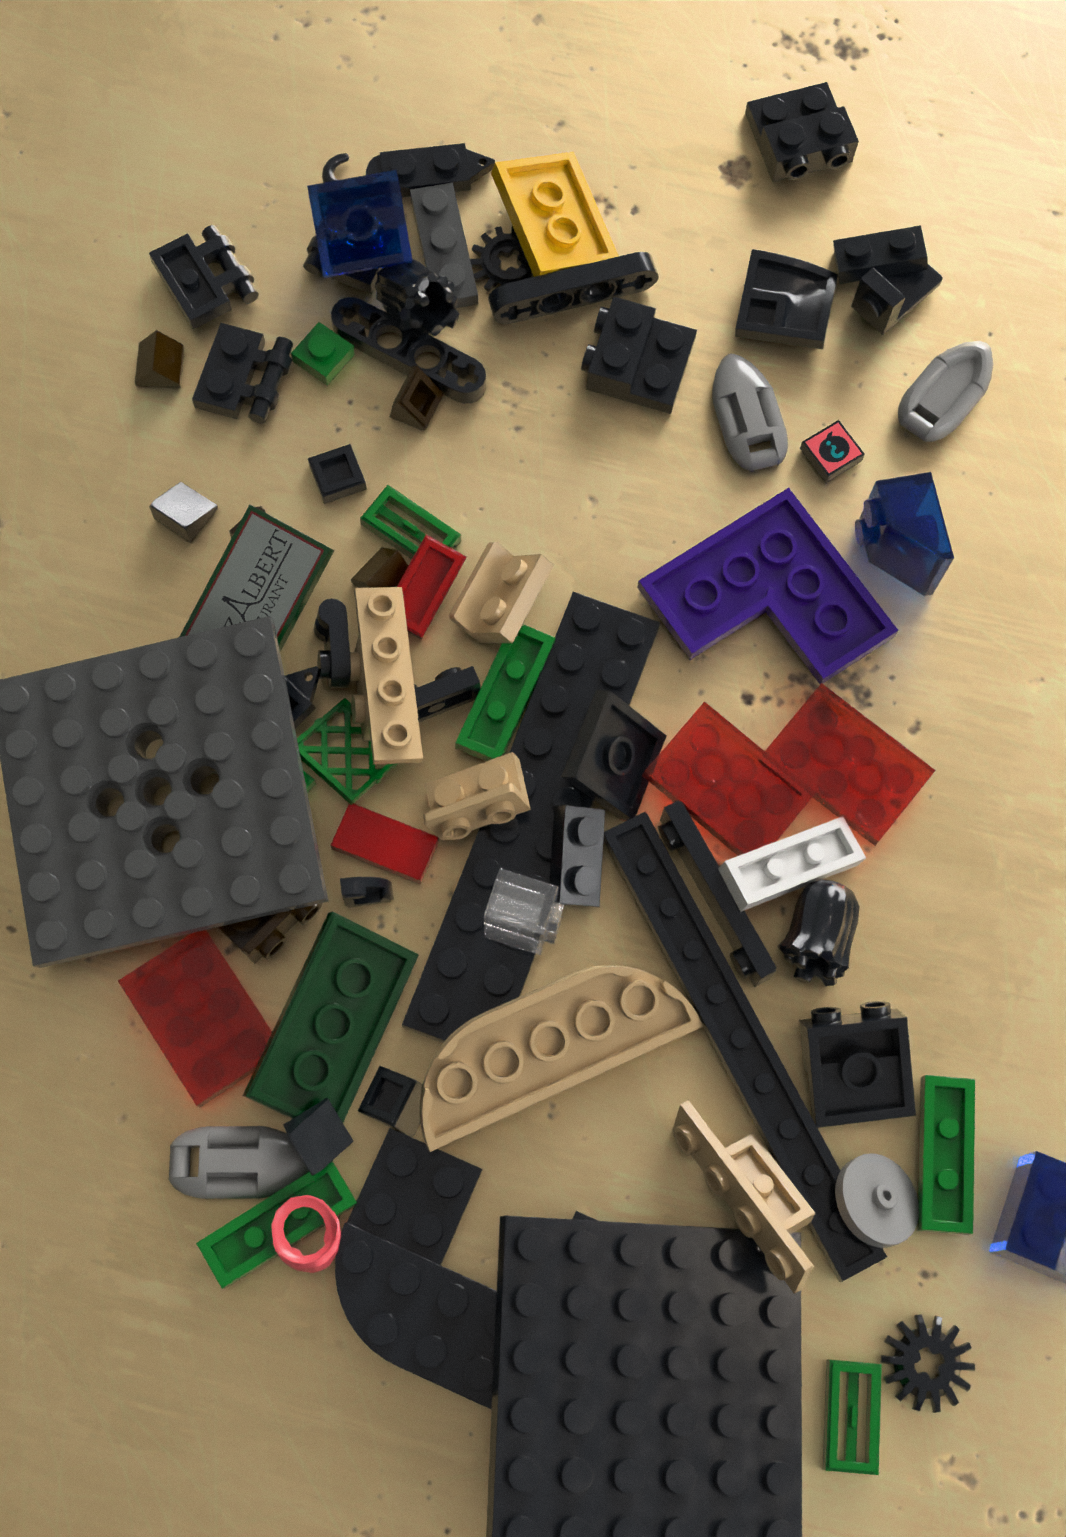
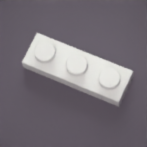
M842 816L726 860L718 870L740 912L803 888L813 881L823 880L856 867L866 859V856Z

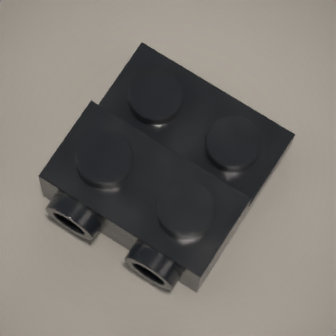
M827 82L747 102L745 114L772 182L784 179L796 180L808 173L827 168L831 170L839 169L853 162L859 140L845 106L837 107Z
M613 296L610 308L601 306L596 319L594 333L600 334L597 346L588 344L583 357L581 371L588 372L586 390L671 414L696 339L697 330L655 318L656 308Z
M866 1002L860 1005L861 1013L842 1015L841 1009L837 1007L816 1008L811 1010V1019L799 1020L803 1067L808 1073L811 1113L817 1128L916 1116L907 1016L897 1008L891 1009L889 1002Z

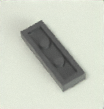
M453 183L410 190L411 203L425 267L437 276H446L449 282L452 281L454 283L453 294L458 297L456 308L477 305L478 292Z

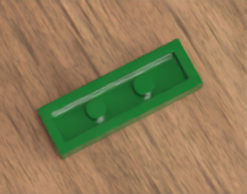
M522 624L513 643L501 644L455 742L456 749L484 761L505 755L556 641L555 637Z
M933 1075L921 1077L918 1181L919 1219L917 1231L963 1235L973 1234L975 1079Z
M333 1161L314 1176L310 1172L306 1173L196 1243L222 1289H226L278 1256L273 1245L271 1224L276 1210L291 1197L311 1195L322 1199L335 1212L337 1217L357 1204L356 1199ZM309 1207L297 1208L291 1212L284 1225L285 1237L291 1247L325 1226L324 1220L319 1212Z

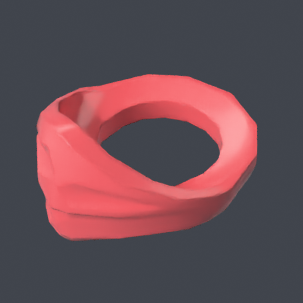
M311 1195L291 1197L276 1210L271 1227L273 1245L279 1258L296 1271L315 1273L324 1271L329 1267L338 1253L341 1240L339 1219L335 1212L322 1199ZM301 1207L313 1208L319 1212L326 1227L324 1235L325 1246L316 1253L303 1256L299 1249L291 1247L284 1232L285 1220L289 1214Z

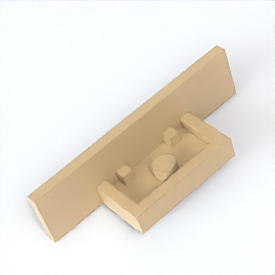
M402 587L355 588L354 596L359 636L355 652H350V681H356L357 695H352L351 701L353 723L361 724L362 741H371L373 764L422 763L423 753Z
M689 1100L680 1104L672 1129L677 1145L684 1154L693 1157L702 1169L704 1179L710 1190L715 1195L722 1196L734 1212L736 1224L741 1232L749 1238L752 1237L763 1251L767 1265L773 1275L779 1280H784L794 1294L802 1290L814 1265L792 1238L791 1234L811 1223L815 1215L814 1210L754 1133L724 1148Z

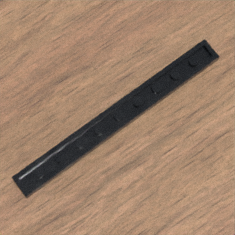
M645 811L605 831L604 842L688 1000L697 1012L705 1032L769 1152L814 1210L815 1215L808 1225L838 1281L843 1282L887 1258L883 1248L874 1247L861 1241L849 1230L843 1221L835 1195L836 1181L841 1170L648 814Z

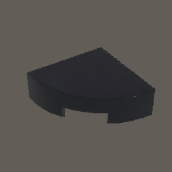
M379 877L340 878L342 897L345 906H348V908L394 900L392 883L387 879Z

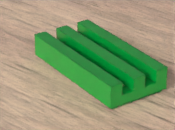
M389 485L384 488L360 517L362 526L410 559L414 557L419 547L375 516H380L419 544H421L426 534L406 519L385 506L387 502H390L443 538L444 541L442 543L448 547H457L461 542L460 533Z
M827 1359L823 1470L879 1475L882 1364ZM840 1372H847L844 1460H837ZM859 1373L868 1374L865 1462H856Z

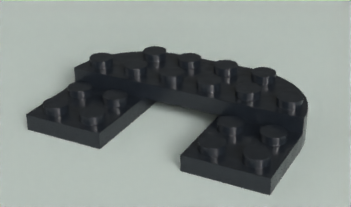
M389 1128L359 1194L357 1204L354 1206L347 1223H344L341 1231L339 1250L335 1259V1278L341 1306L357 1335L380 1357L406 1371L492 1410L497 1291L441 1266L483 1170L439 1149L430 1152L425 1143ZM578 1211L573 1216L575 1220L598 1221Z

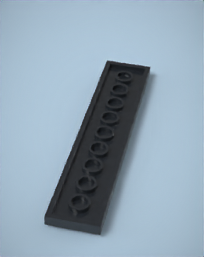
M576 592L572 593L556 633V641L539 676L509 752H513L520 760L531 810L517 814L509 822L489 824L479 828L402 1023L403 1028L444 1043L455 1030L470 1019L521 996L555 904L549 903L554 806L568 805L592 808L594 802L592 798L561 776L595 691L610 690L630 706L658 633L660 622Z

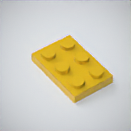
M574 151L495 162L491 175L534 277L619 256Z

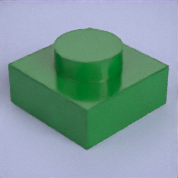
M320 322L315 325L291 352L292 361L327 386L355 355L354 345Z

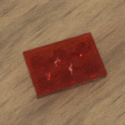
M822 683L768 746L761 757L838 818L843 816L848 826L874 846H876L936 771Z
M705 701L642 775L673 802L678 800L683 802L689 815L737 856L776 842L816 794Z
M207 930L189 934L118 980L196 1106L202 1107L254 1072L272 1034V1030Z

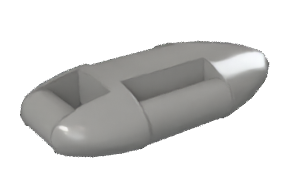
M980 340L964 342L936 356L903 395L898 407L900 425L925 442L943 439L953 432L988 389L993 371L992 351L988 343Z
M732 353L726 355L716 370L712 390L713 406L725 445L734 461L746 470L753 471L779 465L786 457L788 437L773 388L764 375L750 361L740 355ZM770 441L771 448L755 452L749 451L748 445Z
M266 1126L199 1127L182 1133L170 1145L168 1179L176 1190L195 1198H265L272 1196L309 1172L287 1133ZM191 1148H199L198 1177H189Z

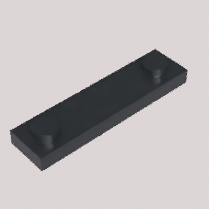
M678 800L664 807L660 818L662 825L658 826L660 836L669 851H678L734 950L730 953V959L737 973L742 979L749 977L754 987L770 980L777 967L745 911L740 912L718 870L719 865L683 802Z

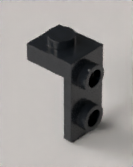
M929 264L928 270L883 277L872 268L860 279L851 307L881 335H884L939 287L943 277Z

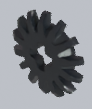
M501 226L496 227L497 236L493 239L486 233L482 234L481 238L486 246L481 247L474 244L472 247V251L481 258L470 259L472 267L482 269L474 273V278L476 281L490 278L484 286L487 291L492 290L498 283L504 285L533 276L513 226L511 234H504ZM512 254L517 255V265L520 266L519 268L509 267L506 271L501 269V260L499 259L501 255L506 258Z
M922 1314L914 1315L917 1329L911 1331L901 1321L896 1326L903 1334V1338L899 1341L887 1335L884 1341L895 1348L894 1356L881 1355V1363L894 1364L895 1372L883 1378L886 1385L896 1381L901 1383L902 1388L895 1395L900 1402L911 1393L915 1395L912 1409L920 1411L924 1400L930 1399L933 1413L941 1412V1396L945 1395L951 1405L955 1406L959 1401L952 1388L955 1385L965 1391H969L971 1388V1384L959 1376L961 1370L975 1371L974 1363L961 1362L960 1355L971 1350L972 1347L969 1342L956 1347L953 1341L960 1329L953 1325L945 1335L941 1332L942 1317L934 1316L932 1328H926ZM922 1348H927L930 1354H940L943 1363L936 1366L938 1376L930 1379L927 1372L917 1373L914 1364L921 1360L919 1350Z

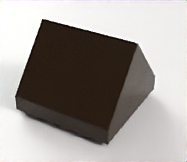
M158 330L139 342L135 385L181 388L184 345Z
M412 366L393 402L389 417L419 430H426L444 393L418 366Z
M381 547L352 577L351 582L358 588L397 587L409 565L398 550Z

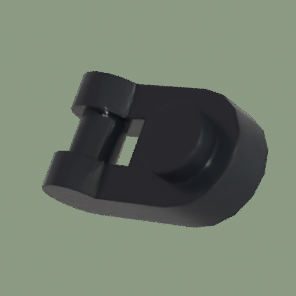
M326 599L319 606L314 624L315 635L318 639L324 641V650H319L317 657V666L320 669L319 679H327L329 688H348L351 676L347 610L345 605L338 599Z

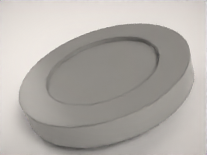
M873 1153L858 1156L843 1166L837 1177L835 1195L840 1215L849 1230L864 1243L878 1248L892 1247L907 1240L913 1234L918 1223L919 1202L915 1188L904 1170L891 1159Z

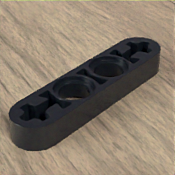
M635 252L507 283L494 289L489 294L488 301L497 323L512 324L611 300L613 296L619 298L639 293L652 287L658 281L659 275L650 253Z
M346 297L339 300L333 306L331 311L333 331L354 345V348L407 376L412 366H418L415 360L421 353H435L440 358V362L431 369L418 367L439 387L445 396L466 404L478 401L484 395L486 390V371L483 365L475 358L429 334L421 336L416 328H409L406 331L400 329L399 322L393 316L362 299ZM354 315L359 316L360 324L352 321L348 326L344 325V317L352 319ZM365 328L370 330L368 337H366ZM386 332L397 333L402 338L401 343L397 347L389 349L380 346L377 340ZM449 363H452V372L447 370ZM469 374L474 376V384L467 382L464 387L459 385L458 377L465 379Z

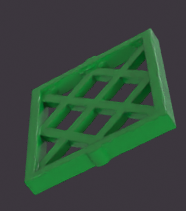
M344 698L323 717L317 718L314 724L297 738L301 760L352 805L373 785L380 783L382 777L397 764H386L382 769H375L371 741H368V748L351 747V734H362L361 727L351 726V703ZM344 713V726H327V722L335 715ZM314 733H321V746H304V742ZM327 733L344 734L345 747L327 746ZM308 753L321 754V765ZM328 754H345V768H328ZM351 755H368L369 769L352 768ZM332 775H344L345 787ZM352 776H369V780L358 790L352 789Z

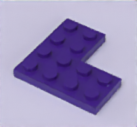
M790 488L785 489L640 579L637 586L638 590L690 660L762 614L767 613L820 685L893 639L899 631Z

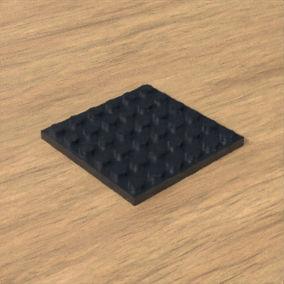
M500 1216L486 1537H802L801 1290L794 1294L784 1280H779L773 1275L767 1265L765 1254L752 1237L745 1236L740 1229ZM792 1233V1238L801 1248V1233Z

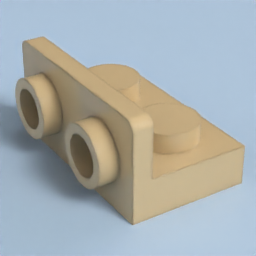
M489 542L449 614L450 620L480 644L513 643L554 564L542 554L513 556L498 542Z
M513 752L425 784L430 812L423 814L424 823L442 841L464 838L472 830L489 824L509 822L517 814L531 810L520 760Z

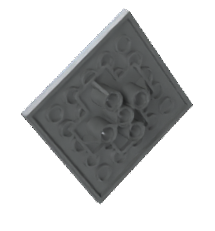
M270 616L0 679V762L34 967H47L329 902L275 624ZM157 739H162L163 745L158 749L156 757L147 759L146 750L150 743ZM211 774H218L219 782L214 786L213 791L209 794H201L202 781ZM164 785H170L171 793L166 797L164 804L155 806L154 796L156 791ZM123 796L124 803L118 808L116 815L109 817V803L115 797ZM178 831L180 840L175 844L173 851L164 853L162 849L164 837L170 832Z

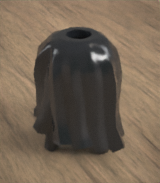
M401 256L389 261L377 272V281L375 282L376 299L382 303L386 312L399 322L400 329L406 331L409 328H416L421 336H426L429 333L436 336L445 326L452 329L455 327L460 315L456 310L458 297L453 294L454 283L452 281L449 282L446 276H437L420 262L407 256Z
M817 880L808 884L799 894L790 929L785 939L777 946L784 954V959L792 965L795 963L794 978L810 982L815 977L821 979L825 986H834L837 984V979L843 977L845 971L849 968L850 951L858 925L860 907L854 892L845 885L831 880Z

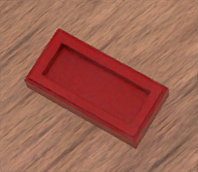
M427 534L397 586L402 587L407 631L421 640L467 558L465 555Z
M353 803L348 805L330 846L334 851L421 885L439 843V838Z

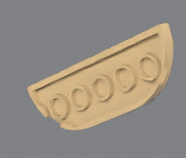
M604 965L582 969L470 1019L455 1030L440 1046L427 1069L420 1095V1124L426 1147L430 1152L704 1026L697 1012L682 993L665 980L648 972L626 966Z

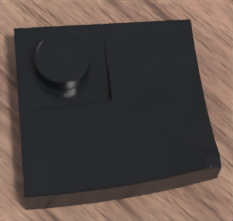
M752 249L735 328V337L823 349L838 274L800 259Z

